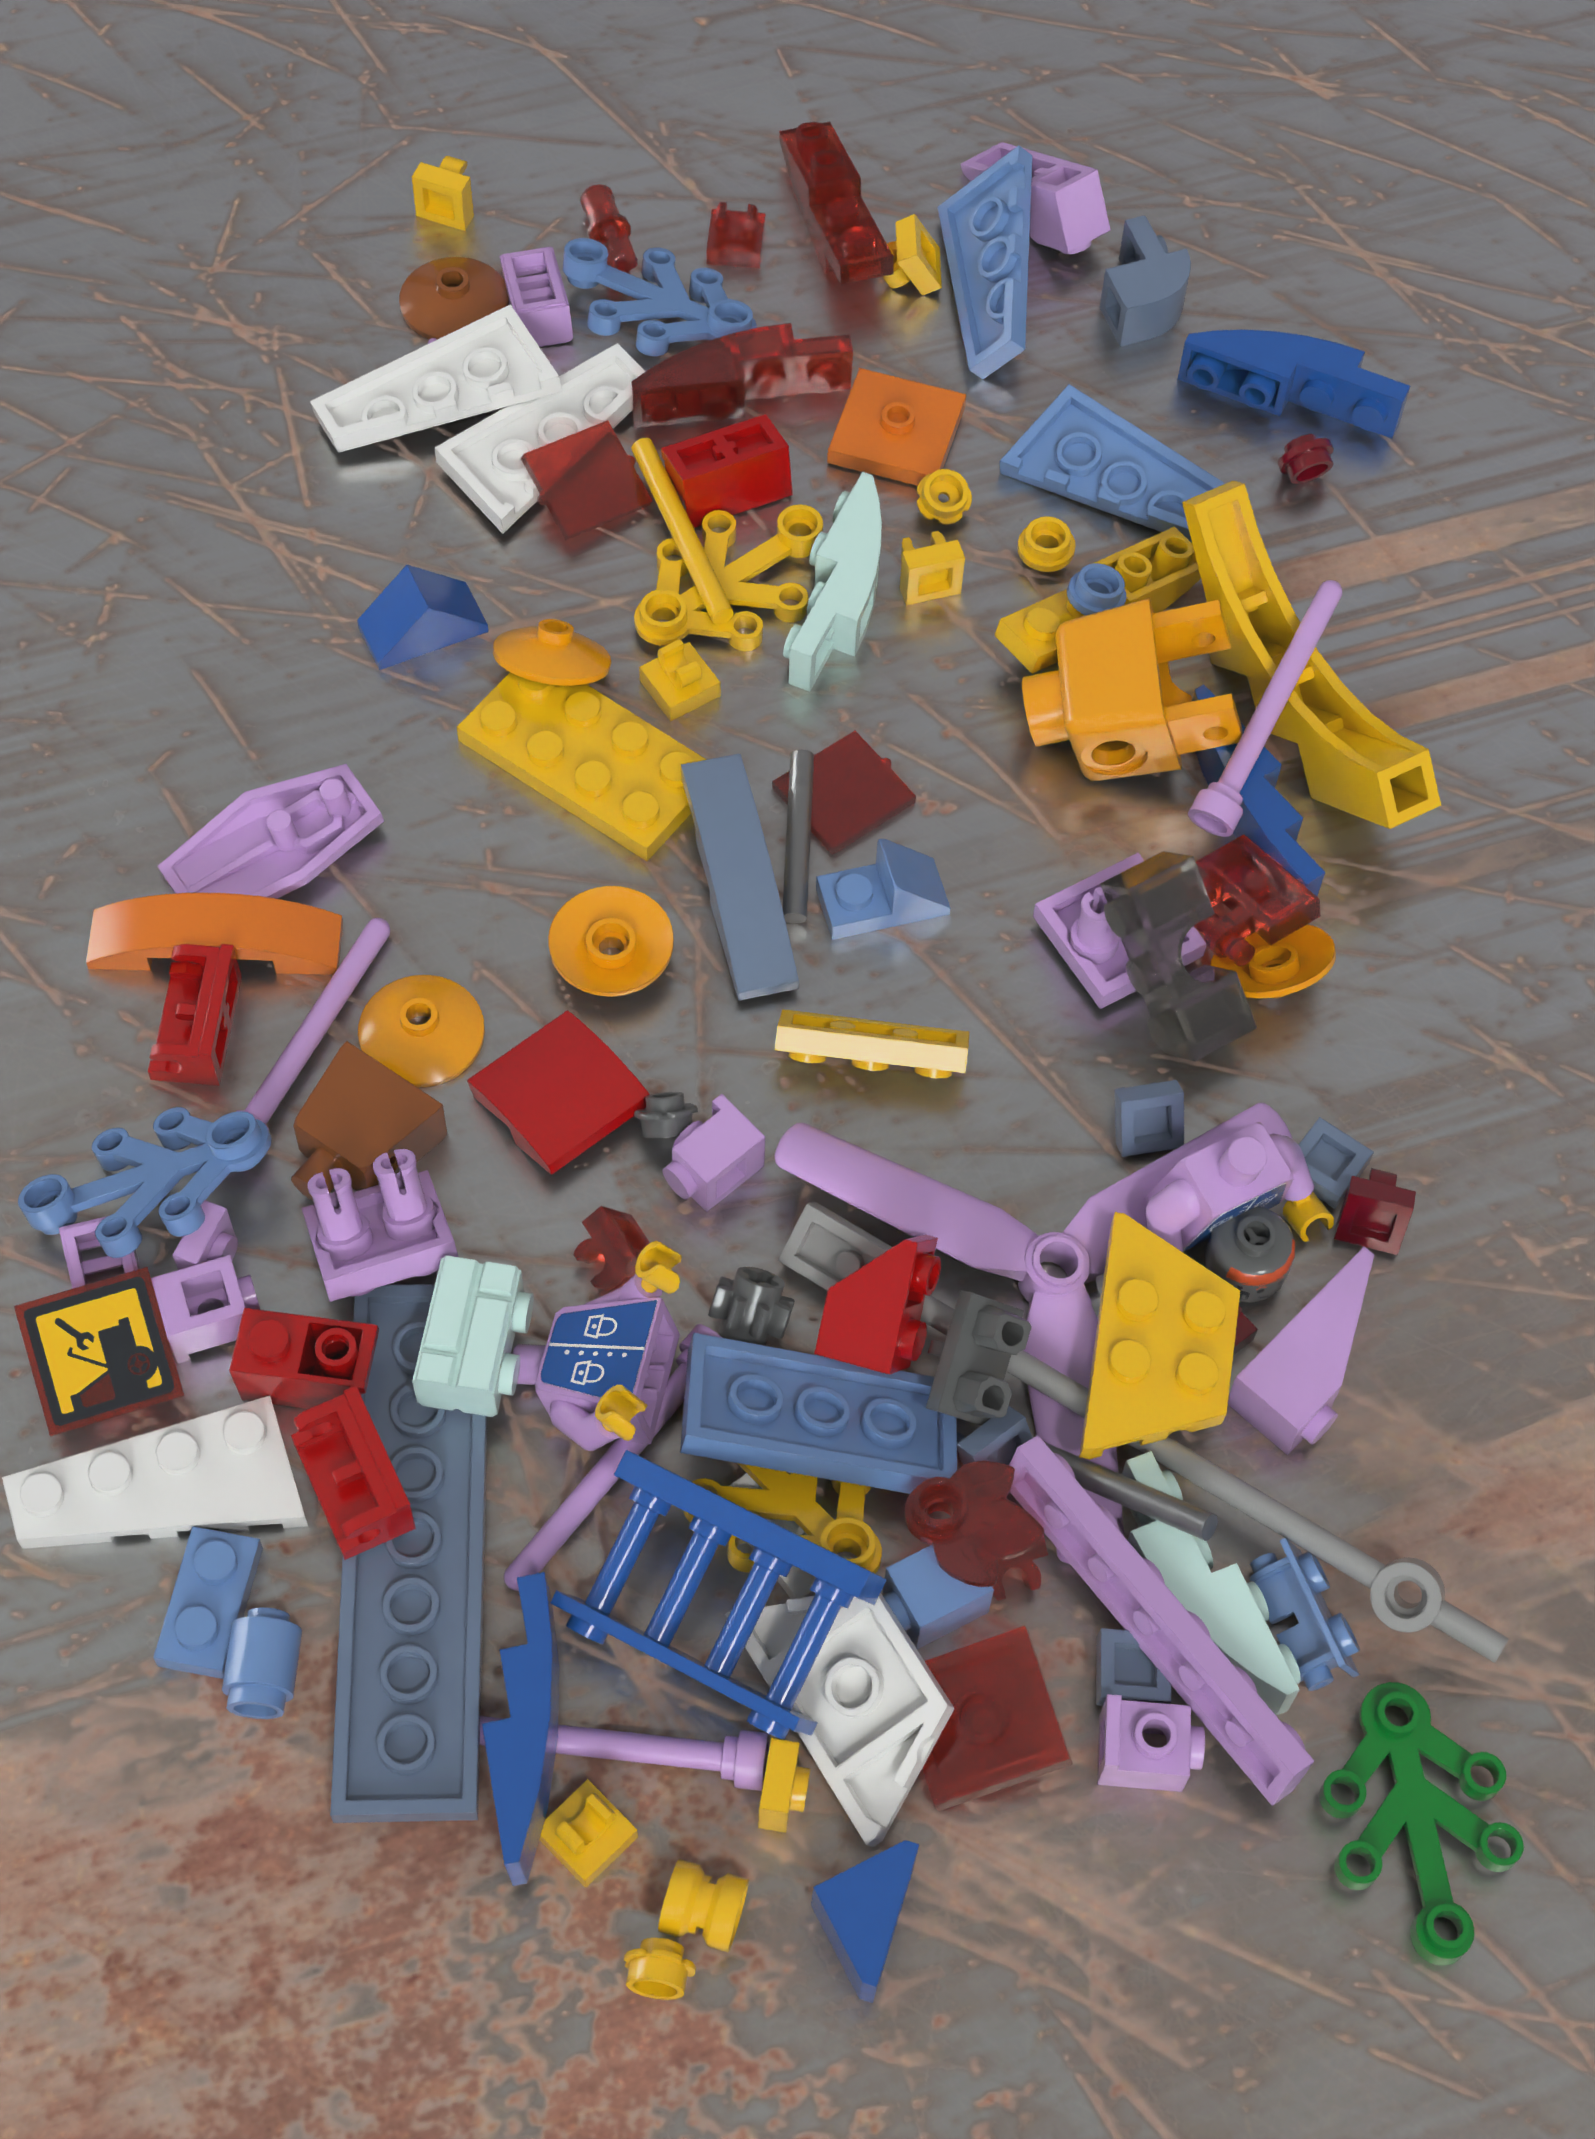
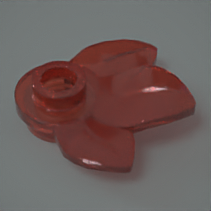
M971 1462L963 1465L951 1478L934 1477L927 1479L910 1493L905 1504V1522L912 1535L923 1543L933 1545L937 1563L943 1571L952 1578L972 1586H994L998 1579V1559L1007 1560L1022 1556L1032 1550L1044 1538V1528L1030 1513L1006 1498L1011 1491L1014 1481V1467L998 1462ZM935 1511H943L951 1517L935 1519L928 1515Z

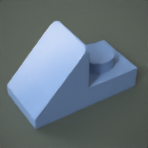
M878 839L876 864L816 876V892L832 940L950 915L951 908L934 858L887 839Z

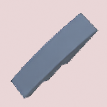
M741 753L681 764L682 783L695 824L696 844L710 888V905L738 1001L799 989L798 974L775 876Z

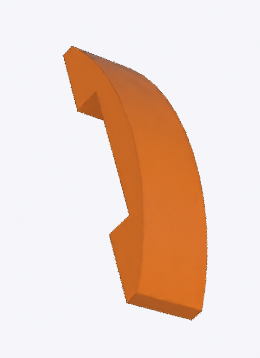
M175 893L139 897L94 909L86 964L88 969L151 971L152 958H171L173 947L176 945L192 944L220 947L221 944L234 945L237 960L273 961L276 974L334 975L340 961L343 918L342 915L306 904L253 895Z

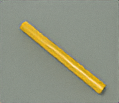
M641 438L633 443L631 447L632 453L712 622L717 625L724 624L734 615L731 605L650 438Z

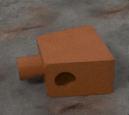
M346 1041L340 1047L295 1118L293 1127L298 1147L308 1159L294 1173L291 1181L311 1201H313V1198L308 1190V1182L314 1175L323 1172L329 1193L334 1189L329 1172L330 1169L341 1168L348 1171L352 1179L351 1186L356 1191L379 1185L378 1178L373 1170V1162L378 1156L388 1153L394 1173L397 1174L399 1168L394 1150H410L415 1154L416 1160L419 1161L448 1135L443 1104Z

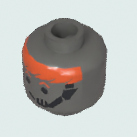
M1265 1207L1250 1209L1211 1231L1205 1249L1204 1267L1239 1289V1302L1254 1303L1266 1300L1281 1289L1295 1258V1239L1290 1226L1280 1215Z

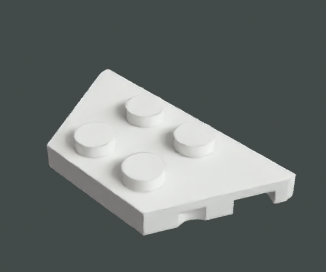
M881 1593L875 1605L854 1597L848 1609L841 1606L792 1708L818 1722L812 1736L797 1733L866 1845L875 1847L883 1841L955 1709ZM814 1596L789 1599L785 1604L765 1606L750 1635L745 1648L769 1687H771Z

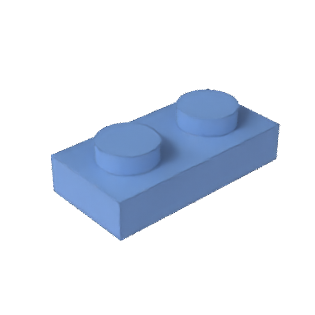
M192 1526L153 1657L158 1667L220 1679L224 1678L231 1624L234 1620L244 1617L263 1551L259 1538Z

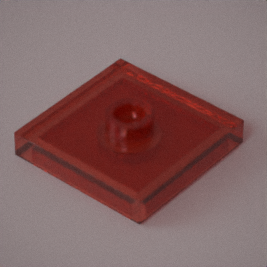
M1025 1625L925 1661L955 1708L922 1768L934 1807L938 1811L1073 1765L1030 1633Z

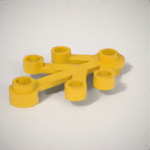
M801 504L785 508L777 519V535L725 566L727 550L736 540V520L732 514L723 510L711 511L704 516L702 520V540L705 543L704 551L730 605L773 609L778 619L788 623L798 622L807 615L809 596L807 590L802 585L793 582L784 583L780 586L746 582L789 555L795 558L810 556L816 537L821 531L823 532V519L816 509ZM721 527L727 531L717 533L713 532L712 529ZM673 538L662 541L656 551L657 568L659 570L656 590L644 596L634 613V625L639 636L651 644L666 646L678 639L682 641L688 634L728 638L733 648L743 652L758 648L763 640V622L757 614L750 611L737 612L728 622L717 625L712 622L708 612H701L706 607L696 586L679 594L681 577L689 571L682 558L676 561L666 559V557L671 555L681 557ZM796 600L799 604L790 606L784 604L783 601ZM659 620H668L667 622H659ZM742 628H749L754 632L741 634L737 631Z
M737 1463L762 1489L721 1486L716 1481L707 1478L692 1481L765 1519L794 1521L807 1534L799 1536L835 1554L850 1552L857 1558L847 1560L875 1574L880 1567L882 1557L881 1543L870 1526L863 1522L865 1495L871 1489L869 1486L831 1480L834 1490L839 1494L837 1514L834 1520L816 1502L818 1477L796 1473L789 1475L785 1471ZM683 1510L686 1519L691 1522L694 1515ZM731 1535L727 1546L728 1561L736 1570L749 1573L754 1564V1561L748 1559L751 1553L741 1552L737 1548L739 1545L747 1542Z

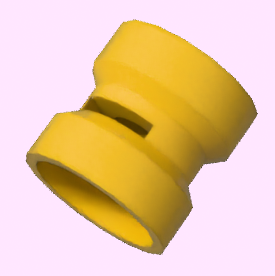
M678 1859L664 1898L658 1932L680 1938L687 1933L696 1934L699 1928L703 1930L702 1937L708 1947L729 1953L743 1911L749 1879L727 1873L720 1877L716 1884L711 1883L712 1876L706 1875L699 1864Z

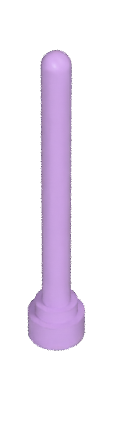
M1327 580L1320 585L1218 782L1210 783L1207 789H1202L1198 792L1188 811V816L1201 829L1222 837H1229L1233 834L1243 814V809L1240 806L1243 798L1240 795V791L1342 597V587L1338 582Z
M374 918L367 923L244 1112L252 1114L255 1119L262 1121L265 1125L268 1123L389 937L390 926L386 920Z
M697 1324L679 1345L681 1354L676 1358V1363L679 1367L668 1378L653 1438L684 1402L687 1354L693 1333L722 1338L707 1326ZM616 1439L507 1567L504 1573V1581L508 1588L519 1591L517 1577L540 1573L619 1479L614 1476V1473L625 1451L628 1450L639 1455L648 1444Z
M480 1717V1745L485 1746L482 1724L504 1718ZM558 1724L556 1754L721 1772V1779L734 1780V1788L762 1791L769 1753L770 1734L740 1730L739 1737L726 1735L724 1742H714Z

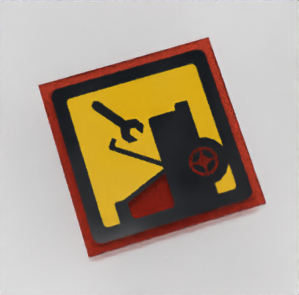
M148 1267L14 1306L51 1437L185 1396Z

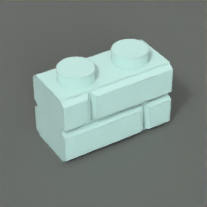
M447 1255L444 1258L441 1257L412 1380L417 1403L425 1407L451 1411L459 1409L464 1413L493 1417L498 1414L502 1394L514 1395L519 1376L520 1355L511 1354L516 1332L527 1334L529 1330L534 1301L533 1293L524 1292L522 1271L513 1265L487 1261L481 1264L477 1260Z

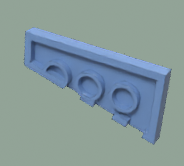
M1019 145L937 207L968 368L982 379L988 377L1025 350L1032 155Z

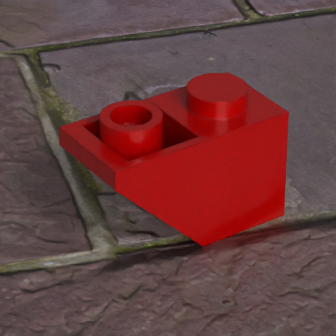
M925 1234L905 1239L828 1288L814 1354L889 1375L909 1368L911 1361H916L920 1357L926 1340L927 1325L925 1322L920 1321L925 1296H930L933 1293L940 1275L941 1259L934 1255L938 1238Z
M244 1308L229 1372L243 1401H253L270 1395L273 1405L309 1409L344 1394V1390L357 1386L360 1395L365 1394L379 1327L375 1324Z

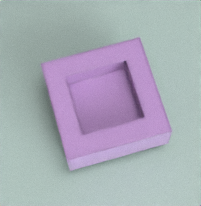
M206 1200L201 1204L205 1213L204 1223L195 1232L183 1236L173 1253L178 1270L230 1255L233 1261L238 1246V1239L235 1236L227 1208Z

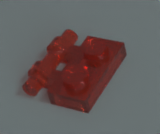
M1244 834L1194 862L1196 880L1198 882L1186 887L1181 881L1175 879L1174 886L1170 892L1172 898L1193 926L1204 935L1206 946L1218 957H1228L1237 966L1246 965L1255 954V948L1244 938L1256 932L1271 946L1321 917L1319 898ZM1221 902L1231 910V912L1222 917L1211 909Z

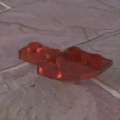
M807 122L799 125L797 128L779 131V140L793 191L811 241L825 272H834L841 285L892 275L893 254L861 197V177L831 122Z
M791 323L736 332L693 346L651 367L631 381L634 428L663 427L671 424L741 418L745 415V400L769 399L778 396L851 389L853 348L850 334L794 340Z

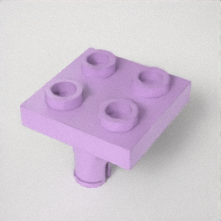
M1139 853L1035 904L1033 918L1100 1009L1203 957L1205 953L1206 941L1170 895L1175 882V875L1172 869L1161 861L1146 863Z
M407 1149L394 1150L399 1168L397 1174L394 1173L388 1153L378 1156L373 1162V1170L378 1178L379 1185L353 1192L350 1174L341 1168L329 1170L335 1189L333 1193L328 1191L323 1172L314 1175L309 1180L308 1190L314 1204L301 1209L330 1302L348 1296L365 1295L375 1288L413 1276L430 1275L439 1269L441 1257L444 1258L446 1255L458 1257L453 1236L429 1172L426 1170L418 1173L416 1167L417 1160L412 1151Z

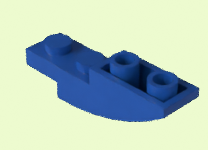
M1215 330L1188 334L1184 343L1178 380L1280 417L1289 401L1311 411L1325 414L1391 439L1400 424L1410 390V385L1362 369L1361 365L1365 351L1310 336L1263 330Z

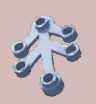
M578 238L569 241L564 247L563 272L570 284L583 289L593 288L598 284H602L637 299L619 302L607 299L593 301L589 306L587 325L596 334L604 336L614 335L619 332L621 322L647 320L638 325L636 348L642 354L654 357L666 354L669 350V344L672 342L709 340L720 349L736 350L749 345L755 339L757 324L753 319L751 308L743 302L727 298L722 287L723 276L714 269L698 268L691 273L689 295L698 302L706 303V306H703L689 299L675 269V255L667 249L650 248L643 254L642 276L651 282L657 283L658 286L607 265L608 250L602 243L596 240ZM676 317H679V318L684 319V320H686V321H683V322H674V323H663V322H661V321L651 320V319H664V318H676Z
M171 1108L161 1113L153 1123V1129L163 1147L130 1137L123 1128L108 1129L98 1135L93 1141L92 1151L104 1170L117 1171L128 1165L134 1166V1168L72 1189L67 1180L61 1175H45L33 1180L21 1191L18 1197V1205L32 1228L40 1230L47 1235H55L60 1233V1227L75 1223L78 1215L77 1212L133 1194L115 1214L103 1219L95 1230V1236L107 1256L112 1258L124 1257L135 1251L142 1241V1234L137 1226L184 1176L195 1172L197 1173L181 1192L172 1194L161 1203L158 1213L168 1232L173 1236H186L198 1230L205 1220V1213L201 1204L231 1172H242L256 1166L271 1146V1134L262 1121L255 1119L248 1112H232L212 1123L191 1116L186 1108ZM191 1143H192V1144H195V1145H198L197 1147H194V1148H191V1149H188V1150H185V1151H182V1152H176V1151H175V1150L183 1149V1148L189 1146Z

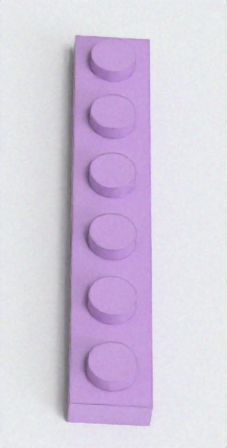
M1039 1435L1017 1447L1002 1480L1005 1487L1125 1630H1129L1140 1644L1141 1650L1161 1671L1187 1705L1191 1706L1192 1711L1268 1802L1273 1806L1290 1794L1314 1763L1312 1757L1305 1750L1304 1743L1299 1734L1289 1724L1281 1722L1258 1695L1256 1686L1250 1676L1229 1661L1212 1641L1204 1622L1196 1614L1184 1608L1165 1585L1158 1568L1150 1560L1139 1555L1120 1532L1113 1515L1105 1507L1097 1505L1078 1483L1069 1463L1061 1455L1053 1453Z

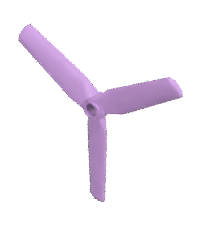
M1257 1103L1091 1196L1062 1233L1049 1232L1040 1236L1001 1208L805 1123H796L784 1133L776 1147L775 1162L779 1168L912 1237L925 1234L937 1237V1250L974 1269L1018 1280V1288L1021 1294L1030 1303L1026 1321L1032 1326L1024 1351L1084 1387L1089 1388L1098 1318L1093 1310L1091 1299L1084 1283L1095 1281V1277L1103 1274L1105 1271L1110 1227L1114 1213H1124L1148 1229L1146 1218L1147 1202L1145 1197L1164 1176L1186 1156L1254 1123L1261 1122L1269 1135L1274 1133L1293 1138L1286 1123L1273 1108L1265 1103ZM1053 1262L1064 1269L1067 1277L1055 1278L1048 1275L1040 1263ZM1028 1385L1036 1436L1039 1435L1044 1442L1079 1456L1084 1418ZM1116 1447L1105 1449L1101 1457L1086 1459L1119 1473ZM1084 1489L1097 1505L1105 1507L1113 1515L1120 1532L1124 1536L1122 1505ZM1056 1548L1057 1556L1060 1559V1561L1070 1564L1066 1560V1558L1061 1554V1552Z

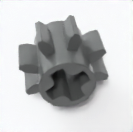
M740 1267L737 1269L734 1280L723 1276L720 1277L708 1315L716 1319H722L718 1330L721 1337L766 1346L769 1335L779 1339L784 1337L795 1300L782 1296L785 1282L779 1276L760 1268Z

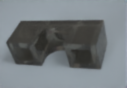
M1162 851L1100 883L1107 901L1104 905L1106 920L1112 931L1122 940L1129 959L1126 963L1127 975L1133 987L1143 995L1151 1016L1147 1022L1149 1033L1155 1044L1165 1054L1195 1062L1257 1028L1236 971L1203 965L1188 973L1183 965L1181 951L1186 934L1195 924L1215 914L1194 856Z

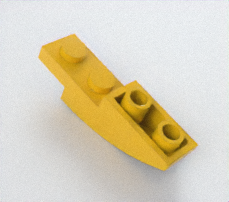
M1175 526L1094 562L1108 565L1121 574L1125 582L1126 602L1124 605L1150 598L1155 613L1164 611L1201 579L1193 544ZM1067 589L1001 618L994 636L1033 674L1058 662L1055 634L1060 624L1085 615L1071 605L1067 597Z

